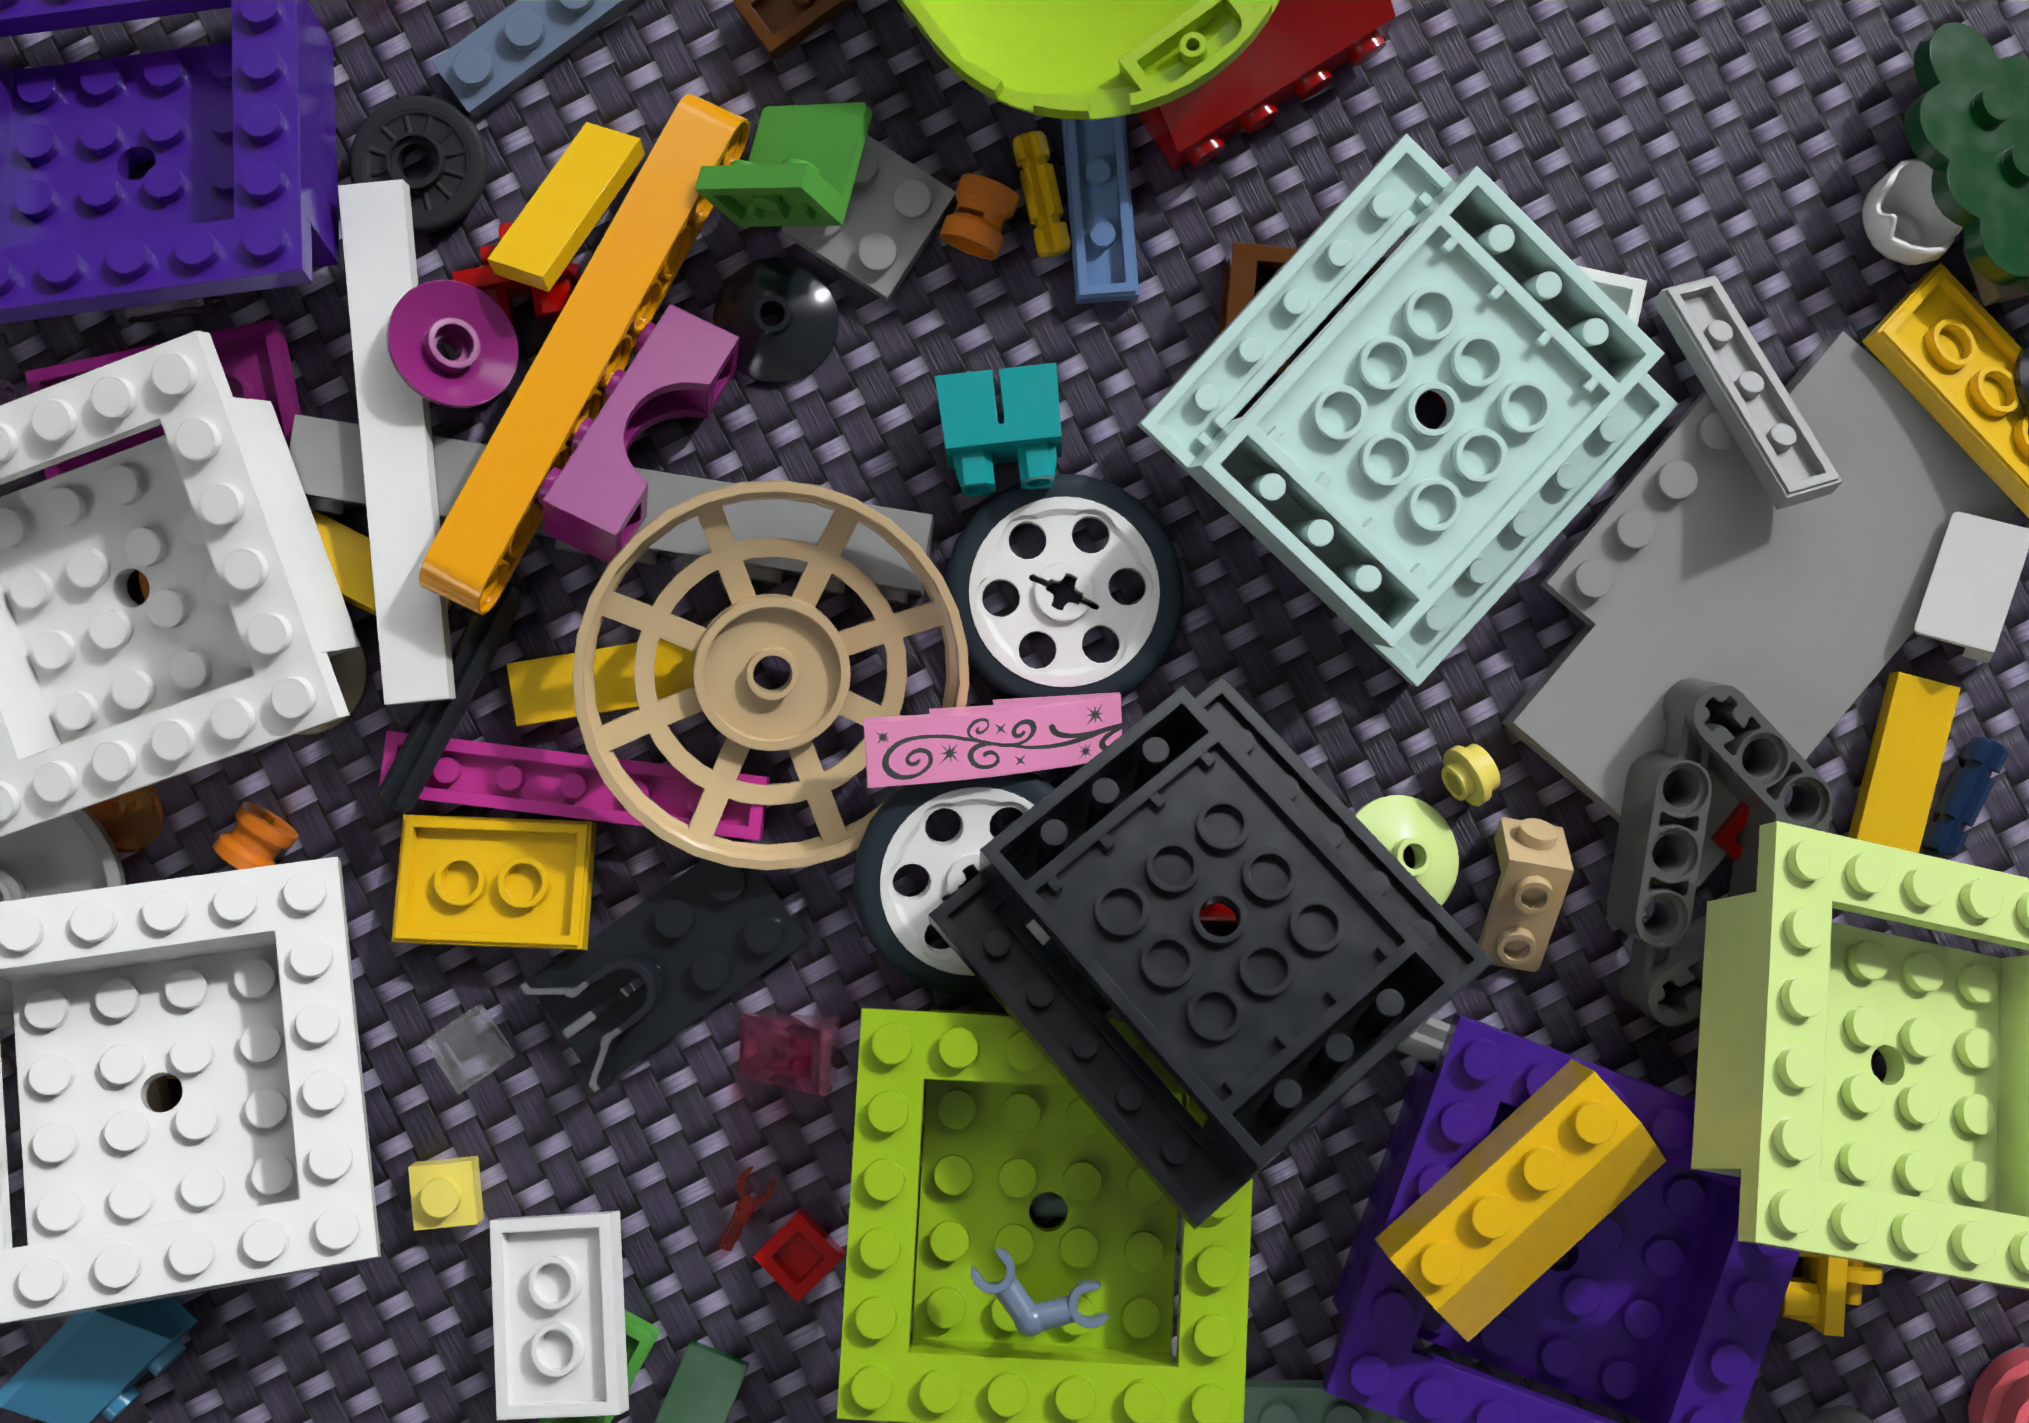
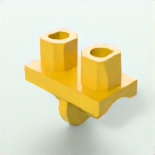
M1800 1252L1799 1257H1803L1801 1278L1791 1277L1779 1314L1786 1318L1806 1322L1823 1335L1844 1337L1845 1304L1862 1305L1863 1284L1876 1285L1883 1283L1884 1268L1876 1264Z

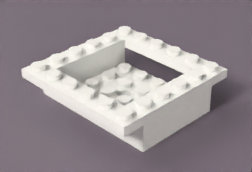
M194 331L0 406V485L161 424L165 435L0 497V838L350 715L329 657L360 647V643L272 402L233 397L211 335L208 332ZM135 570H139L146 576L150 586L149 596L142 605L135 603L127 591L128 578Z
M338 857L0 902V977L12 982L28 1246L12 1248L0 1046V1324L44 1320L320 1271L322 1267L381 1257L341 861ZM161 1076H176L181 1082L183 1091L179 1103L169 1111L154 1112L149 1107L146 1099L149 1086L155 1079Z

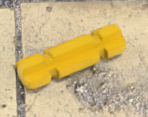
M1030 131L1020 134L1013 139V151L1017 167L1023 169L1020 171L1019 177L1030 224L1036 225V228L1033 230V237L1037 254L1041 258L1059 256L1069 251L1071 241L1066 222H1061L1060 220L1063 218L1064 211L1053 164L1047 163L1050 160L1047 138L1043 131Z

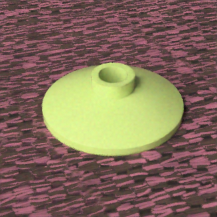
M1405 795L1381 797L1361 807L1354 815L1442 906L1454 888L1459 868L1456 840L1446 820L1426 802ZM1407 846L1412 848L1415 855V864L1412 869L1403 860V852Z

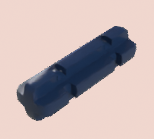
M1974 737L1969 741L1961 757L1966 764L1963 769L1956 767L1934 811L1939 818L1937 822L1930 820L1924 832L1921 843L1923 846L1945 857L1955 858L1960 854L1968 837L1963 831L1966 826L1973 827L1995 783L1990 777L1993 772L2000 773L2008 757V749L2005 746L1985 737Z

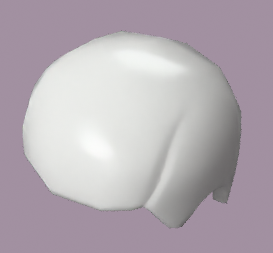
M1918 158L1901 161L1879 180L1868 192L1862 210L1864 229L1872 246L1885 258L1905 265H1918L1938 260L1946 253L1954 242L1955 236L1963 229V227L1946 218L1936 206L1931 192L1933 169Z

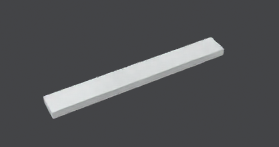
M403 179L338 185L384 705L456 699L447 598L420 586L419 572L422 562L440 530L429 400L412 390L397 373L389 356L386 341L387 324L393 308L409 290L418 286L410 186Z

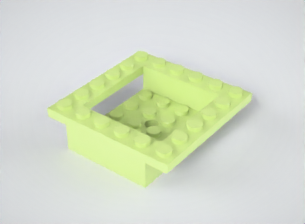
M1779 821L1760 825L1756 892L1707 901L1691 1169L1741 1177L1738 1241L2029 1290V955L1998 958L1832 922V908L2029 951V878ZM1876 1049L1883 1055L1887 1066L1886 1076L1882 1082L1873 1074L1871 1068V1058Z

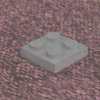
M867 135L843 226H783L781 230L785 237L889 303L955 203V191Z

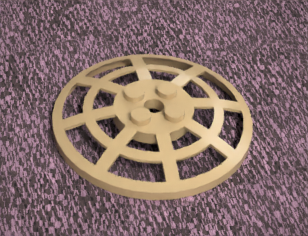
M785 480L739 482L701 492L666 509L638 530L608 563L589 597L577 633L572 673L575 712L586 750L604 784L630 815L662 840L693 856L730 867L759 870L808 867L843 857L858 849L869 821L882 806L880 804L865 817L844 826L831 790L845 784L866 767L865 738L847 756L824 771L812 740L823 733L838 715L864 726V718L902 716L900 711L904 702L907 682L906 649L903 638L936 627H940L945 645L946 683L942 708L966 707L969 690L968 646L959 610L943 576L920 545L890 518L854 497L819 485ZM782 499L815 504L833 510V513L816 545L803 540L780 537L752 538L736 542L722 506L742 501ZM696 516L698 517L711 552L698 557L677 573L659 593L652 606L615 592L626 572L649 546L677 525ZM858 522L876 532L902 555L922 582L930 602L893 613L888 601L873 581L853 563L841 557ZM782 557L807 562L791 596L781 594L756 595L743 561L752 558ZM719 570L732 605L720 612L707 628L671 614L675 605L694 585L709 574ZM831 574L843 580L860 596L870 609L874 617L873 620L837 631L832 622L820 610L815 608ZM606 617L641 630L637 641L634 663L635 692L639 709L602 725L596 705L593 669L597 636L603 618ZM659 638L695 652L693 664L695 686L658 700L654 679V663ZM884 644L887 677L884 697L881 705L849 691L851 678L849 656ZM767 656H779L790 665L788 680L784 685L776 689L763 688L753 678L756 664ZM703 711L713 726L726 736L713 769L707 767L690 754L674 736L668 725ZM650 734L655 745L670 764L691 782L704 788L690 824L688 825L669 815L648 798L622 768L613 750ZM750 748L763 751L788 749L799 780L790 783L760 785L737 780V777ZM728 799L740 803L766 806L793 804L807 800L821 836L801 842L757 844L731 841L715 836L714 833Z

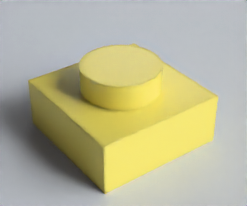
M478 1156L419 1161L408 1167L414 1231L477 1225L484 1219Z

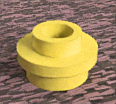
M1470 744L1467 747L1456 745L1444 753V767L1441 770V776L1450 794L1457 800H1465L1473 806H1481L1489 801L1492 791L1500 786L1501 780L1498 768L1488 752L1477 744Z

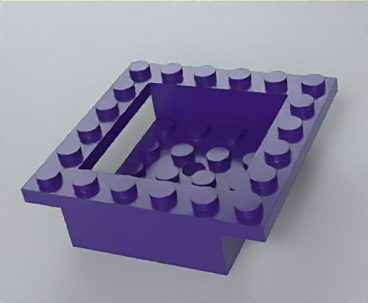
M0 0V38L231 8L232 42L11 70L0 57V324L313 283L312 268L340 265L333 43L307 0ZM144 161H155V166L147 171L144 178L129 180V175L136 165Z
M1455 1013L1435 1069L1417 1062L1335 1290L1332 1302L1344 1323L1322 1385L1327 1393L1409 1423H1619L1417 1349L1413 1345L1416 1337L1634 1416L1642 1423H1740L1800 1252L1738 1241L1741 1177L1691 1169L1695 1100ZM1573 1059L1595 1071L1639 1119L1666 1159V1162L1572 1247L1571 1254L1565 1262L1559 1265H1552L1473 1339L1467 1342L1395 1266L1375 1238Z

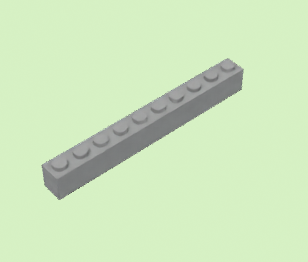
M295 414L289 452L310 509L319 513L343 516L345 505L367 508L359 424ZM432 436L440 528L487 444ZM634 468L648 483L647 517L639 530L666 509L701 492L735 483ZM782 499L742 501L722 506L736 542L752 538L780 537L803 540L816 545L833 513V510L815 504ZM866 504L890 518L920 545L928 557L930 556L935 524L932 514ZM696 516L677 525L649 546L636 563L656 565L657 555L660 554L682 558L681 569H684L698 557L711 552L698 517ZM542 519L534 535L555 538L544 533V519ZM858 522L841 557L853 563L870 578L890 603L907 604L909 594L923 596L924 586L902 555L876 532ZM556 538L555 549L590 555ZM782 557L752 558L743 561L750 580L778 585L782 584L783 574L801 577L807 562ZM719 570L711 574L719 575ZM831 574L823 592L844 594L846 583L839 577Z

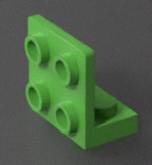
M864 102L765 107L761 113L749 160H734L730 165L701 166L695 190L738 227L843 226L873 112Z

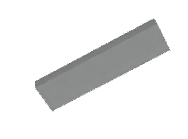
M1716 275L1662 289L1653 304L1775 508L1779 510L1832 494L1843 481Z

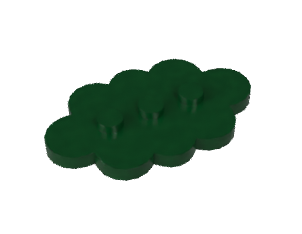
M1959 22L1946 23L1920 41L1914 53V70L1924 94L1909 105L1904 116V132L1909 147L1917 158L1933 169L1931 192L1936 206L1946 218L1964 228V248L1970 263L1976 271L1990 282L2003 286L2023 281L2029 293V59L2020 56L1998 59L1986 38L1973 27Z

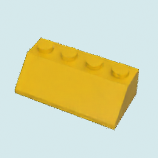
M1571 1059L1376 1237L1375 1240L1388 1258L1433 1308L1469 1342L1663 1165L1666 1159L1643 1124L1598 1074Z

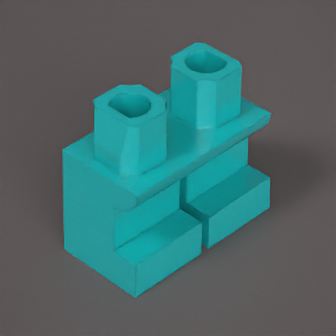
M1056 363L999 369L1004 417L1003 424L998 423L992 370L935 376L949 470L955 469V475L962 496H982L996 492L993 465L1018 462L1021 489L1036 490L1055 486L1057 458L1062 457V433Z

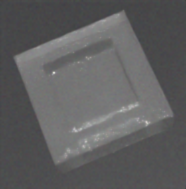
M482 1003L473 1007L423 1041L458 1095L517 1056Z

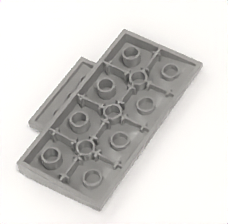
M1844 331L1823 341L1785 386L1788 394L1843 481L1832 494L1777 510L1707 392L1704 391L1540 584L1585 624L1501 724L1618 823H1620L1626 779L1630 766L1638 757L1647 752L1659 751L1663 753L1667 722L1664 719L1662 707L1664 697L1671 686L1680 680L1694 678L1735 687L1746 696L1806 760L1914 632V626L1952 514L1963 512L2005 523L2018 508L1899 380ZM1708 718V719L1705 721V722H1709V723H1713V724H1717V725L1723 724V723L1711 721L1710 718ZM1751 743L1743 751V766L1747 764L1751 757ZM1708 767L1707 772L1711 779L1712 793L1697 887L1705 881L1727 854L1710 838L1740 803L1736 796ZM1673 772L1664 781V797L1671 792L1674 786ZM1664 837L1659 838L1653 848V852L1658 856L1661 855L1664 848Z

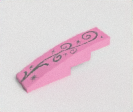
M1120 692L996 699L992 700L993 705L929 709V714L864 718L868 788L996 777L1086 764L1122 735Z

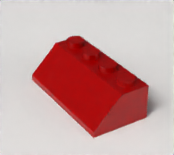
M1280 0L1269 21L1255 40L1233 63L1217 76L1182 97L1136 114L1173 171H1176L1188 162L1194 168L1202 166L1223 151L1226 147L1223 140L1240 129L1244 128L1247 134L1256 132L1279 114L1277 106L1296 94L1301 101L1306 100L1327 86L1333 79L1330 73L1350 61L1354 67H1357L1377 55L1386 46L1384 38L1396 17L1391 0Z

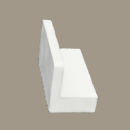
M1963 512L1953 513L1914 626V632L1924 637L1965 647L1963 657L1989 663L1995 652L2029 550V528Z

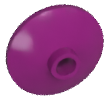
M433 280L422 283L409 290L397 302L389 317L386 341L393 366L412 390L433 403L451 408L479 406L499 395L513 378L518 363V342L515 330L508 316L498 303L474 286L454 280ZM437 343L450 345L455 351L456 359L451 361L443 357L436 347Z

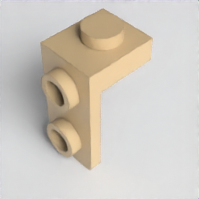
M1500 817L1494 841L1501 875L1478 945L1493 960L1490 965L1536 972L1540 969L1574 869L1563 827L1553 826L1537 818L1518 820Z

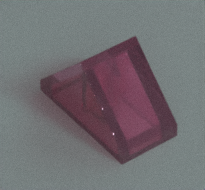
M742 1013L738 1077L818 1096L829 1095L838 1078L840 1016Z

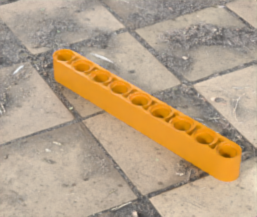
M686 94L680 100L427 551L419 572L420 586L481 615L489 612L496 604L543 519V505L538 503V496L545 478L553 468L557 467L561 470L564 468L573 454L571 453V445L579 426L588 417L595 420L603 408L604 392L611 377L618 369L625 370L634 353V348L641 331L647 323L652 321L714 207L695 190L701 166L730 165L732 161L740 160L750 131L748 119L693 94Z

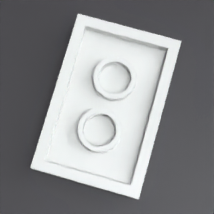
M620 1211L507 1217L490 1220L497 1420L620 1415L628 1411L629 1396Z

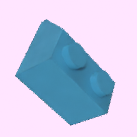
M174 1297L74 1314L0 1389V1407L47 1423H94L102 1416L109 1423H112L140 1397L142 1393L135 1387V1384L148 1371L155 1377L159 1376L187 1349L180 1339L198 1321Z

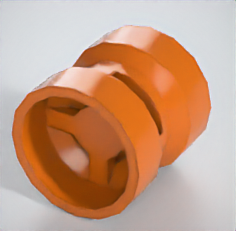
M962 174L955 191V197L958 202L954 213L946 216L939 237L950 246L962 252L983 259L995 260L998 258L1004 242L1001 232L1004 221L1013 218L1020 197L1011 188L990 178L977 174Z

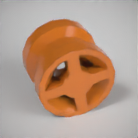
M243 802L235 814L236 825L230 832L221 833L212 847L222 859L238 870L276 865L275 858L280 851L290 849L299 835L291 825L271 811L251 802Z

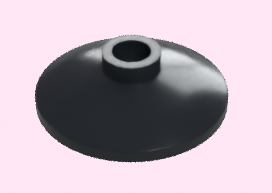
M774 257L753 261L740 268L726 281L715 303L713 325L739 337L736 366L738 371L757 381L778 384L796 381L809 375L827 359L837 339L839 313L831 289L816 271L801 262ZM772 305L780 306L785 310L784 319L775 326L766 325L762 321L764 310Z

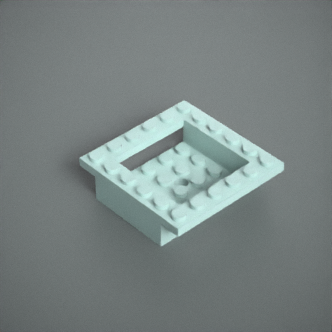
M1406 133L1398 139L1137 425L1410 685L1418 687L1673 411L1678 403L1647 373L1665 353L1478 166L1452 179ZM1404 233L1407 238L1242 417L1233 419ZM1425 391L1436 392L1443 398L1446 404V417L1443 423L1436 429L1424 427L1418 421L1415 414L1416 401Z

